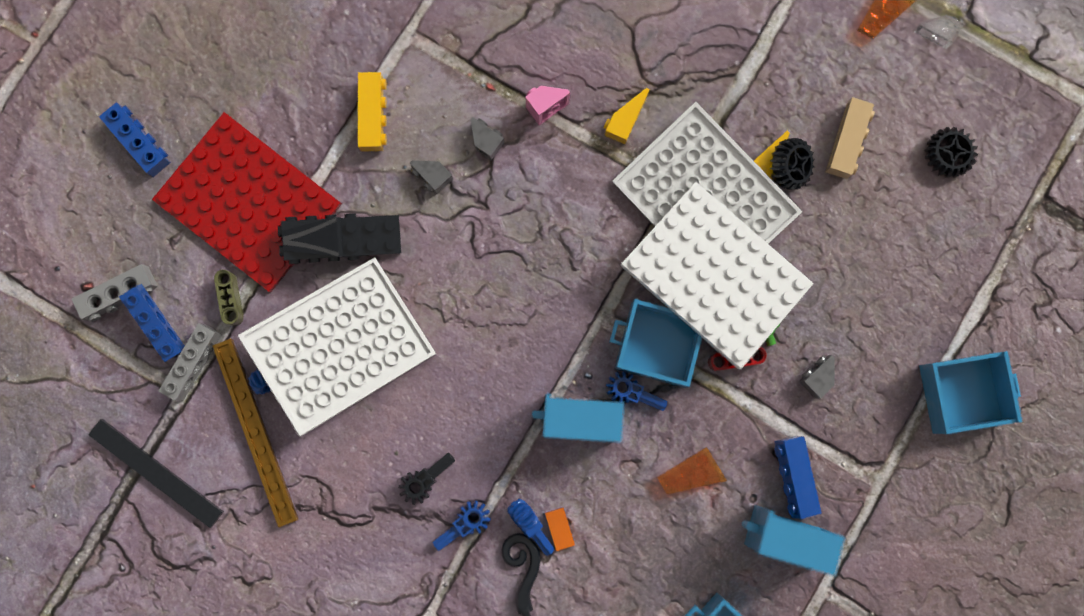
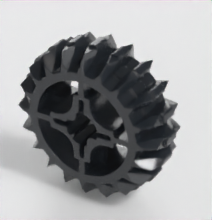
M946 127L943 130H938L936 134L931 135V140L926 143L929 147H926L924 151L929 154L925 156V159H930L927 166L933 165L932 171L939 170L938 176H942L945 173L946 178L951 176L956 178L959 175L966 174V171L972 169V165L976 163L974 158L978 156V153L974 152L978 146H973L972 144L975 142V139L970 140L968 138L970 133L964 135V129L958 131L957 127L951 129ZM948 139L946 146L939 147L942 140ZM963 158L959 166H954L957 159Z
M787 138L779 142L778 146H775L776 152L771 153L773 159L770 160L772 162L770 169L773 170L771 176L775 178L774 182L778 183L779 187L787 190H797L806 186V182L810 181V176L814 175L812 169L815 167L813 165L815 159L812 157L814 152L811 151V146L807 144V141L799 138Z

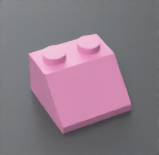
M540 86L537 89L534 87L529 90L525 97L526 109L538 125H541L569 104L570 92L568 89Z

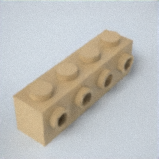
M854 97L847 102L825 171L826 173L845 179L855 175L858 169L857 158L861 156L864 149L862 142L869 133L867 126L874 117L875 111H872L874 104Z

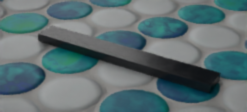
M100 419L88 434L209 528H212L223 514V510L104 419Z

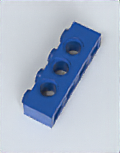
M142 284L119 296L164 362L182 352L185 345Z

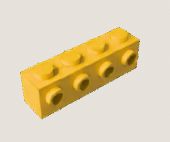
M358 72V148L360 151H384V145L387 144V137L384 134V127L387 126L386 115H384V108L387 107V100L384 97L387 82L381 72Z

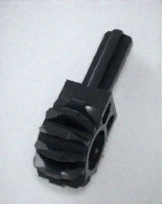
M447 453L428 470L424 468L420 472L415 471L414 478L411 472L407 473L409 480L402 477L401 480L405 485L401 484L398 487L405 489V491L400 493V496L407 494L408 496L404 501L408 502L412 498V505L416 504L417 498L420 503H423L422 496L425 498L430 497L425 490H432L431 486L437 482L435 478L455 462V458L450 453ZM413 482L420 485L418 493L411 491V484Z

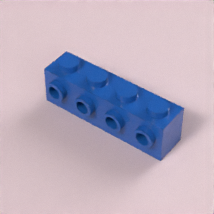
M116 102L102 113L99 118L143 170L154 177L171 163L166 158L169 155L162 147L158 148L154 144L157 141L150 133L146 134L143 131L144 125L138 119L134 120L131 117L132 111L126 105L122 107Z
M793 436L774 441L775 454L779 460V472L783 478V490L787 496V508L791 518L804 519L822 514L805 437Z

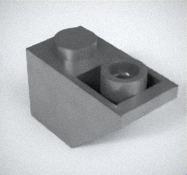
M472 117L471 126L476 151L492 161L504 144L503 134L496 129L491 130L488 128V124L482 119L478 118L477 120Z
M412 160L410 162L412 167L410 171L417 178L421 177L425 181L423 185L430 192L434 191L438 194L454 180L451 173L439 161Z
M823 355L816 361L817 366L813 370L808 369L802 375L803 379L800 383L815 399H821L835 385V358L833 355L826 357Z

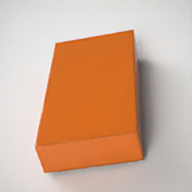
M564 507L546 512V519L556 551L575 546Z

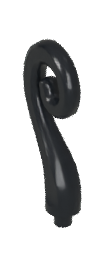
M515 533L504 541L501 554L507 565L520 567L526 562L527 554L525 550H520L519 557L512 558L510 556L511 547L515 544H523L529 551L530 566L518 588L516 608L518 615L531 616L530 612L533 611L530 592L539 572L541 556L539 548L532 538L527 537L523 533Z

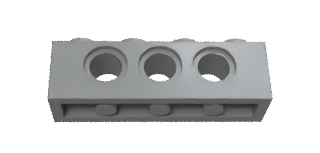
M140 264L72 298L80 319L93 322L100 319V315L106 312L112 313L118 310V307L123 305L119 296L129 291L134 281L136 286L142 284L146 291L151 294L158 285L150 268ZM118 290L119 295L114 299L113 294ZM98 299H101V305L97 307L96 302Z
M198 323L158 392L174 401H184L213 351L212 345L217 344L222 334L207 325Z

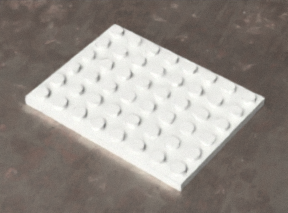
M697 102L689 107L612 181L654 226L662 220L695 182L767 244L802 213L798 206Z
M697 182L693 184L620 265L739 370L814 284Z
M376 258L369 260L238 335L300 437L436 355Z

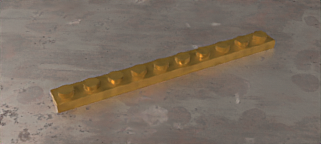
M228 339L212 345L278 528L299 520L234 341L233 339Z

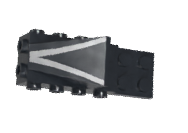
M354 213L344 214L345 218L337 217V215H325V219H317V216H305V220H297V217H285V221H281V226H278V236L282 237L283 245H279L280 257H284V260H289V264L301 263V259H308L309 263L320 262V258H328L329 262L340 261V257H348V260H359V256L401 253L399 215L356 217Z

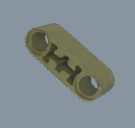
M219 270L214 276L221 320L225 324L238 326L243 322L244 316L237 277L227 270ZM225 275H228L229 281L226 284H223V277ZM229 295H232V298H229V301H226V298H228ZM235 312L236 318L230 321V313Z

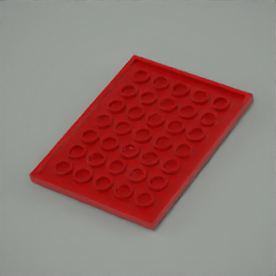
M223 112L152 199L270 293L294 265L289 264V260H284V257H280L279 245H283L282 237L278 236V226H281V221H285V217H297V220H305V216H317V219H325V215H334L342 205L336 198L225 112Z

